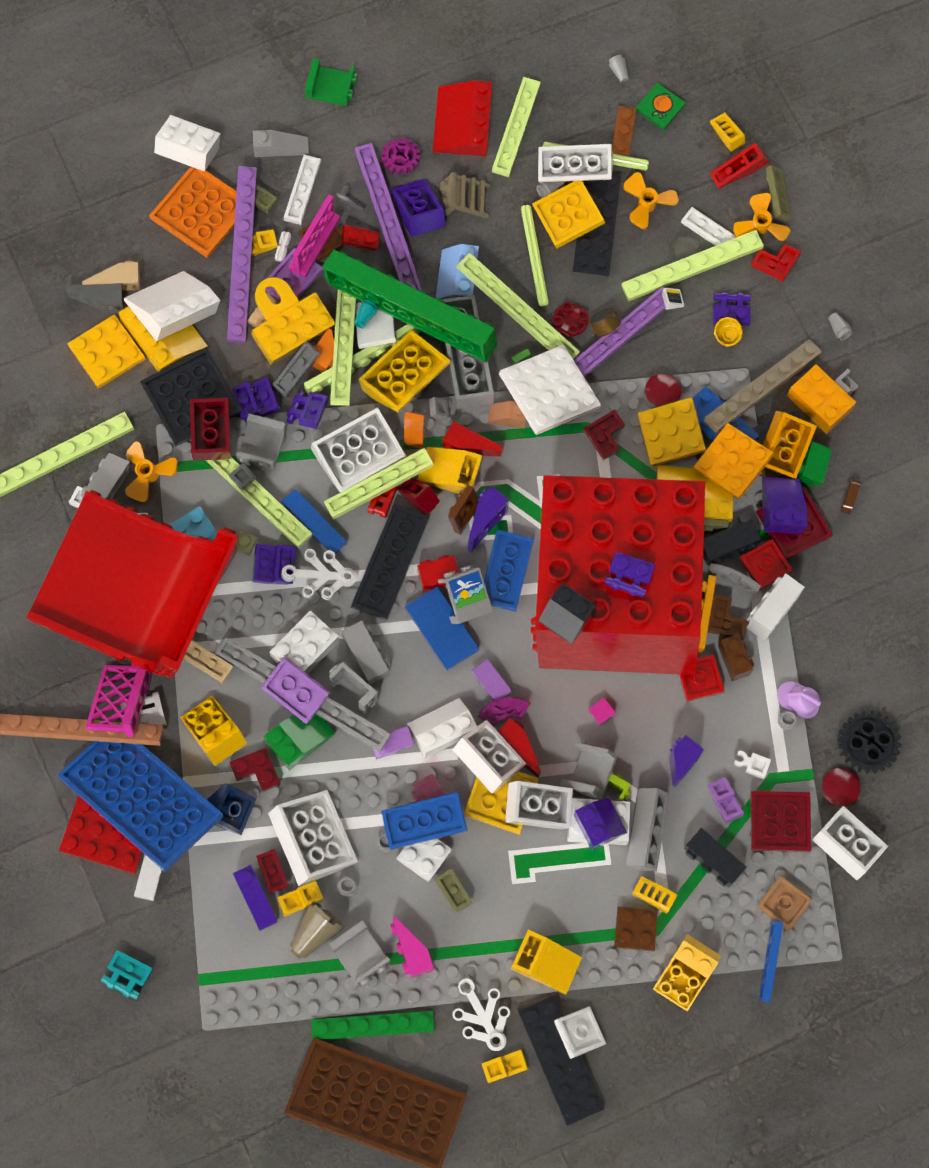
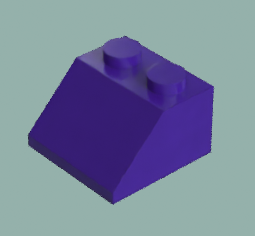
M687 735L682 739L679 737L669 750L672 752L669 762L672 785L674 787L680 783L704 751L701 746Z
M609 797L594 801L574 812L573 816L592 851L628 833Z

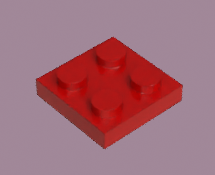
M773 539L739 558L751 578L761 586L759 591L774 583L778 577L783 578L785 574L788 575L793 571Z
M714 655L697 659L695 675H679L686 702L725 692Z

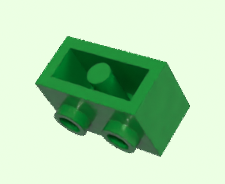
M813 441L810 442L796 479L812 487L823 484L832 449Z

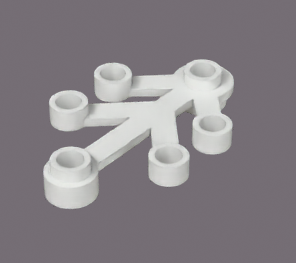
M313 549L305 551L304 559L310 562L318 571L296 569L293 565H286L281 572L283 580L287 582L295 580L296 577L317 579L310 586L303 588L302 596L307 599L311 598L314 592L328 580L337 581L331 587L323 588L321 597L324 600L331 599L333 594L342 586H352L357 579L355 571L351 568H344L335 559V553L331 550L324 553L323 560L326 563H330L336 572H330L316 557V552ZM312 553L313 557L309 558L306 554ZM326 555H332V559H327ZM286 570H292L293 574H287ZM349 574L351 578L345 579L344 575ZM309 589L311 594L307 595L304 591ZM329 591L331 595L325 596L324 592Z
M468 978L462 979L458 985L459 991L463 995H467L477 1015L464 1012L461 1008H456L452 1014L453 1018L457 1021L464 1020L482 1025L487 1033L474 1031L471 1026H466L462 1031L463 1036L466 1039L474 1038L484 1041L493 1051L503 1049L506 1045V1036L503 1034L506 1018L510 1015L509 1008L501 1006L498 1009L499 1019L496 1028L494 1029L491 1024L495 1004L500 997L499 990L491 988L488 991L489 999L484 1011L474 993L475 986L473 981ZM467 982L470 984V989L464 990L462 985ZM491 991H497L498 996L492 998L490 996ZM501 1009H507L508 1014L502 1016L500 1014ZM456 1011L462 1012L461 1018L455 1017ZM466 1029L472 1030L471 1036L465 1035ZM494 1037L500 1038V1042L498 1044H494L492 1042V1039Z

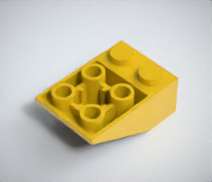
M427 447L426 451L434 466L420 473L417 480L429 486L457 494L464 490L467 485L474 488L482 463V455L465 450Z
M213 696L180 717L214 766L247 744L241 731Z
M528 929L511 970L566 995L582 957Z
M687 934L653 990L688 1011L719 963L721 955Z

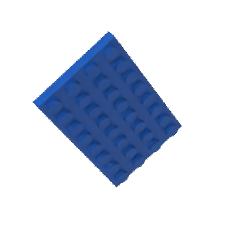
M94 741L58 774L60 780L164 872L223 818V814L142 744Z

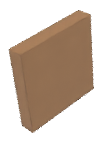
M780 875L757 908L772 920L783 922V928L789 932L813 899Z

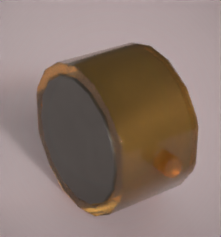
M606 308L597 312L589 321L593 332L601 337L612 333L621 324L617 311H614L613 308Z

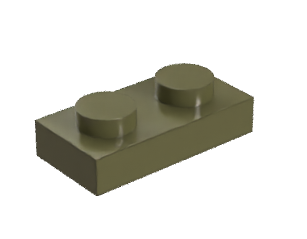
M452 868L434 879L455 914L473 903Z

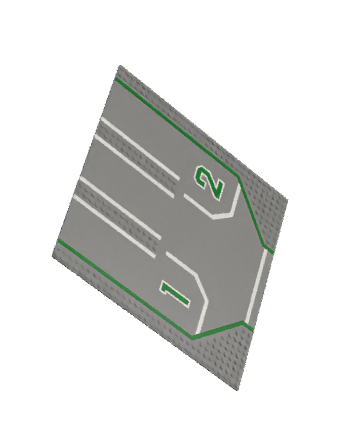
M747 368L672 375L681 385L682 394L679 401L693 398L707 386L725 403L751 383ZM651 377L588 383L601 404L600 408L538 435L534 433L527 419L525 429L488 423L491 404L456 409L454 396L438 397L447 400L449 418L446 420L431 417L429 399L431 398L411 400L399 413L380 403L325 408L317 429L299 425L298 418L294 420L293 424H288L286 422L288 412L272 413L263 416L285 422L286 432L275 469L264 471L254 465L247 466V468L256 476L255 480L281 505H283L281 501L296 489L347 541V544L335 554V559L344 568L353 569L357 579L352 586H342L333 594L331 599L324 600L321 597L323 588L331 587L337 581L328 580L314 592L311 598L307 599L302 596V590L305 586H310L317 579L296 577L293 580V584L288 585L254 583L252 579L255 546L250 556L237 551L216 586L192 641L215 654L225 637L277 667L278 664L271 658L270 651L311 611L339 636V643L308 675L331 692L328 696L330 699L388 733L407 727L408 723L458 698L467 707L476 725L482 724L484 720L477 715L493 700L485 688L480 685L471 670L487 659L512 691L505 697L522 698L531 703L521 720L515 717H507L500 720L493 727L498 732L510 718L513 721L518 720L524 726L523 730L526 732L541 769L537 784L561 787L562 779H572L581 751L575 747L576 742L581 744L589 742L596 747L604 745L612 749L611 752L617 756L612 774L618 773L622 775L625 781L631 784L629 790L632 792L626 801L630 802L629 842L627 845L605 844L592 851L588 843L567 842L568 828L560 830L523 825L520 835L465 816L467 832L438 838V840L450 847L452 851L428 883L396 860L404 847L394 849L389 853H383L377 849V837L382 833H386L381 811L459 792L464 812L477 776L452 750L457 743L424 758L410 731L414 744L413 747L397 751L393 755L376 760L372 747L324 719L335 735L289 771L267 745L263 736L294 714L261 688L264 683L233 666L234 669L222 684L183 659L175 674L183 780L205 799L210 797L225 783L256 798L242 835L214 825L189 849L203 1030L211 1031L470 1002L467 995H463L458 988L459 982L464 978L473 981L475 986L474 993L479 1001L489 999L488 991L491 988L499 990V998L558 992L511 970L528 929L582 957L568 991L658 981L687 934L721 955L720 961L711 975L764 969L773 920L759 910L757 906L780 875L813 900L789 932L782 928L776 968L833 962L842 959L826 852L812 840L820 832L822 825L805 719L795 714L797 716V725L792 730H784L778 724V716L783 711H788L778 701L777 692L779 687L785 682L799 683L788 612L766 641H763L747 629L749 624L747 621L744 640L747 645L746 653L748 657L752 658L754 667L749 676L735 681L731 680L718 648L720 641L729 637L707 632L705 649L701 654H698L697 659L714 655L725 692L686 702L678 674L539 668L538 653L532 650V645L537 644L533 641V634L530 630L531 627H535V625L531 624V618L536 616L543 476L656 479L657 466L652 467L650 464L638 417L639 412L657 408L648 401L644 393L646 383ZM509 391L494 392L493 404L515 401ZM753 406L740 416L751 428L758 426L755 406ZM376 408L380 410L406 457L421 449L404 445L405 412L424 415L423 448L425 450L427 447L444 448L442 447V440L453 421L502 446L503 453L501 457L482 456V463L474 490L477 497H479L484 489L488 490L493 486L509 500L508 513L475 549L469 553L467 551L468 539L475 513L461 535L454 532L448 518L449 509L456 504L459 494L430 486L440 502L433 511L426 514L417 510L397 490L388 516L393 504H397L429 516V521L387 621L353 609L351 605L388 516L383 518L379 514L368 513L367 510L371 501L369 500L333 520L324 501L339 494V491L311 449L313 442ZM615 409L625 423V427L611 435L620 450L603 461L583 432V428ZM240 416L230 419L231 457L239 465L241 464L237 461L236 453L237 451L240 452L248 427L247 420H242ZM158 424L156 426L158 462L161 463L169 458H176L178 460L177 473L174 476L160 475L164 523L171 524L200 506L217 533L220 528L224 529L227 527L234 530L237 535L241 530L257 537L256 544L270 546L280 544L296 547L206 460L193 461L191 439L175 447L164 425ZM702 434L703 439H704L705 446H708V445L712 444V442H710V441ZM695 455L661 465L694 468L698 460ZM765 469L762 470L740 500L733 496V519L730 526H728V528L752 519L761 537L758 546L771 540L769 534L764 532V526L756 514V511L763 507L762 477H766ZM378 502L377 506L382 507L383 503ZM497 530L534 538L516 612L491 606L493 612L463 622V626L478 646L479 651L446 671L405 609L406 605L429 592H423L417 573V565H420V562L425 560H438L439 557L444 555L454 556L459 572H461L460 568L471 565L472 568L479 567L484 581ZM713 532L711 534L704 533V538L714 535L718 532ZM313 535L300 548L296 547V569L318 571L310 562L304 559L305 551L313 549L320 562L330 572H336L330 563H326L323 560V555L328 550ZM747 550L740 552L741 554L733 559L730 557L725 558L722 563L718 564L734 569L751 578L739 559L740 556L748 553ZM312 553L306 554L309 558L313 557ZM327 554L326 558L332 559V555ZM704 559L702 581L706 580L709 575L715 576L709 570L710 565L707 566ZM349 574L344 575L345 579L351 578ZM716 577L714 594L732 598L729 616L747 620L753 609L759 605L766 592L770 591L773 583L758 592L742 590L733 583ZM440 587L439 590L453 609L447 587ZM309 589L304 591L307 595L311 594ZM329 591L324 592L325 596L331 595ZM360 621L363 622L364 626H369L373 634L371 635L373 642L377 641L382 650L379 652L381 657L386 658L391 667L389 668V676L370 685L378 692V703L366 716L359 711V700L364 694L345 677L334 688L330 686L329 678L330 670L336 664L340 665L344 662L366 682L341 636L342 630ZM211 696L216 699L235 723L247 742L245 746L216 766L210 761L180 719L181 716ZM605 698L616 714L602 725H599L588 709ZM687 735L701 746L704 751L680 783L674 787L672 785L669 762L672 752L669 750L679 737L682 739ZM266 748L281 785L262 792L256 775L236 781L229 762ZM738 751L745 752L748 757L755 753L771 759L764 779L746 773V766L737 767L734 765L735 760L743 761V758L737 755ZM522 767L519 772L536 777L526 767ZM724 777L729 782L735 793L734 797L744 812L742 817L727 824L723 820L708 788L709 784ZM607 785L602 799L609 797L611 801H618L621 792ZM639 788H658L669 793L657 871H638L626 866ZM328 790L358 862L316 880L324 898L318 902L322 905L320 909L329 910L342 922L344 928L306 958L302 956L298 958L291 952L292 947L290 944L309 907L284 917L277 901L279 896L292 892L301 886H298L268 813L279 804ZM750 792H810L811 852L751 851ZM572 794V798L593 799L585 796ZM700 828L704 829L747 867L730 888L720 885L716 881L717 877L711 872L710 874L705 872L701 868L700 862L696 859H690L685 854L686 850L683 848ZM275 849L289 887L270 894L256 856ZM249 865L252 866L278 923L259 931L233 876L234 872ZM451 868L473 902L456 914L434 880ZM346 876L354 878L358 886L356 893L349 897L341 895L337 887L339 880ZM641 876L677 894L667 914L632 894ZM644 883L643 887L640 890V893H644L645 889L648 886L647 884ZM651 887L649 893L647 894V896H648L649 898L651 897V895L653 894V892H654V890H655V889L652 888V887ZM658 891L654 900L658 901L662 893ZM665 895L661 904L665 905L669 897ZM617 907L658 911L654 952L614 948ZM393 917H396L428 949L434 968L433 972L410 978L409 974L405 975L402 966L405 959L403 954L399 955L396 943H399L397 935L393 936L390 926L393 923ZM363 920L368 931L384 954L389 957L390 963L386 971L381 974L377 972L372 975V980L364 986L362 984L357 986L330 948L329 943ZM466 982L462 985V988L469 990L470 984ZM493 990L491 991L490 996L492 998H496L498 996V992Z

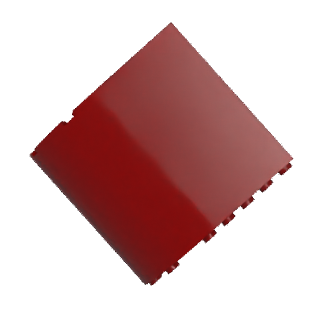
M90 490V492L85 491L84 497L32 608L26 616V620L119 661H124V658L132 661L131 665L160 676L165 675L168 678H173L181 665L239 536L235 535L236 532L225 527L224 529H219L214 540H208L203 536L196 538L173 530V527L167 523L162 522L159 524L154 521L155 518L147 514L141 516L132 507L126 506L124 508L119 506V502L112 498L106 500L101 497L100 493L94 490Z

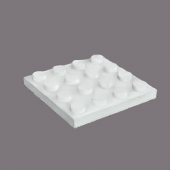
M564 345L500 370V377L536 435L595 411L601 406Z

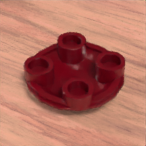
M564 302L562 306L554 311L552 324L561 335L575 337L586 330L589 323V315L582 307L571 302Z
M662 373L652 376L647 381L644 393L651 404L660 407L679 401L682 389L675 377Z
M836 768L824 776L822 792L830 805L848 806L858 799L861 792L860 782L852 771Z

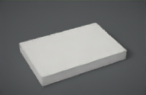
M364 302L356 303V309H355V315H356V316H357V313H358V311H359V308H360L361 303H364ZM377 309L376 315L364 329L357 327L359 349L396 342L394 317Z

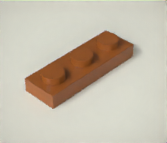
M619 106L612 144L613 154L629 156L637 108Z

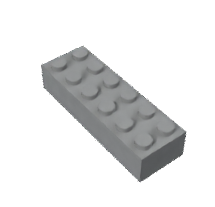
M475 295L442 300L446 305L455 306L461 312L467 315L472 314L479 320ZM444 342L446 357L451 360L448 368L456 409L493 404L494 392L488 361L485 363Z

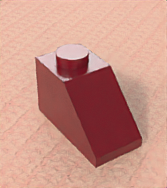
M414 478L403 482L397 489L417 510L426 514L433 511L440 502L429 485Z

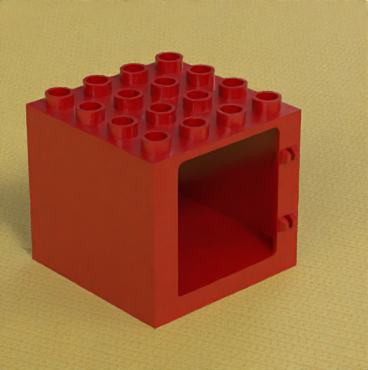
M543 476L536 616L531 618V624L535 625V627H531L530 630L533 634V641L537 643L532 645V650L538 653L539 668L695 675L701 637L706 481ZM616 552L655 564L649 586L640 583L639 587L647 589L644 597L639 595L632 596L630 592L621 589L617 591L612 589V586L605 584L607 576L614 579L616 577L615 574L609 572ZM624 577L622 579L623 582L629 584H633L634 580H630ZM562 582L596 605V614L572 645L538 622L547 603Z

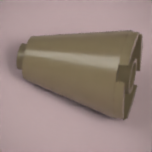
M316 901L310 904L290 944L292 947L291 952L298 958H301V956L306 958L344 928L342 922L327 909L321 910L320 907L322 905Z

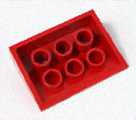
M474 80L438 87L433 141L434 153L486 157L492 82Z

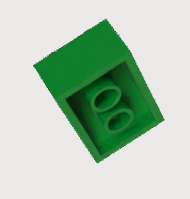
M316 714L308 724H305L297 716L292 715L275 726L263 737L267 745L290 771L333 737L335 733L324 719Z

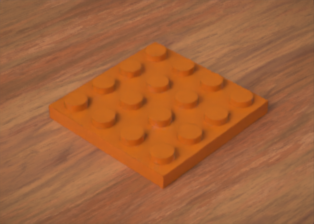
M190 167L149 217L152 221L208 259L234 228L237 191L206 170L202 171Z

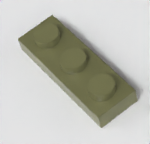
M771 165L766 168V179L769 183L773 214L776 218L787 221L791 219L783 172L782 169Z

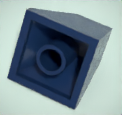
M225 783L206 800L223 814V818L215 826L242 835L256 798Z

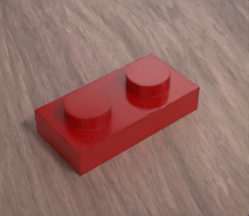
M348 225L342 227V245L371 251L378 249L379 232Z

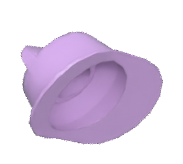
M790 681L783 683L778 689V701L786 710L805 719L812 718L817 714L821 702L818 693L813 688Z

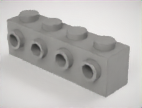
M639 788L626 866L638 871H657L669 793L658 788Z

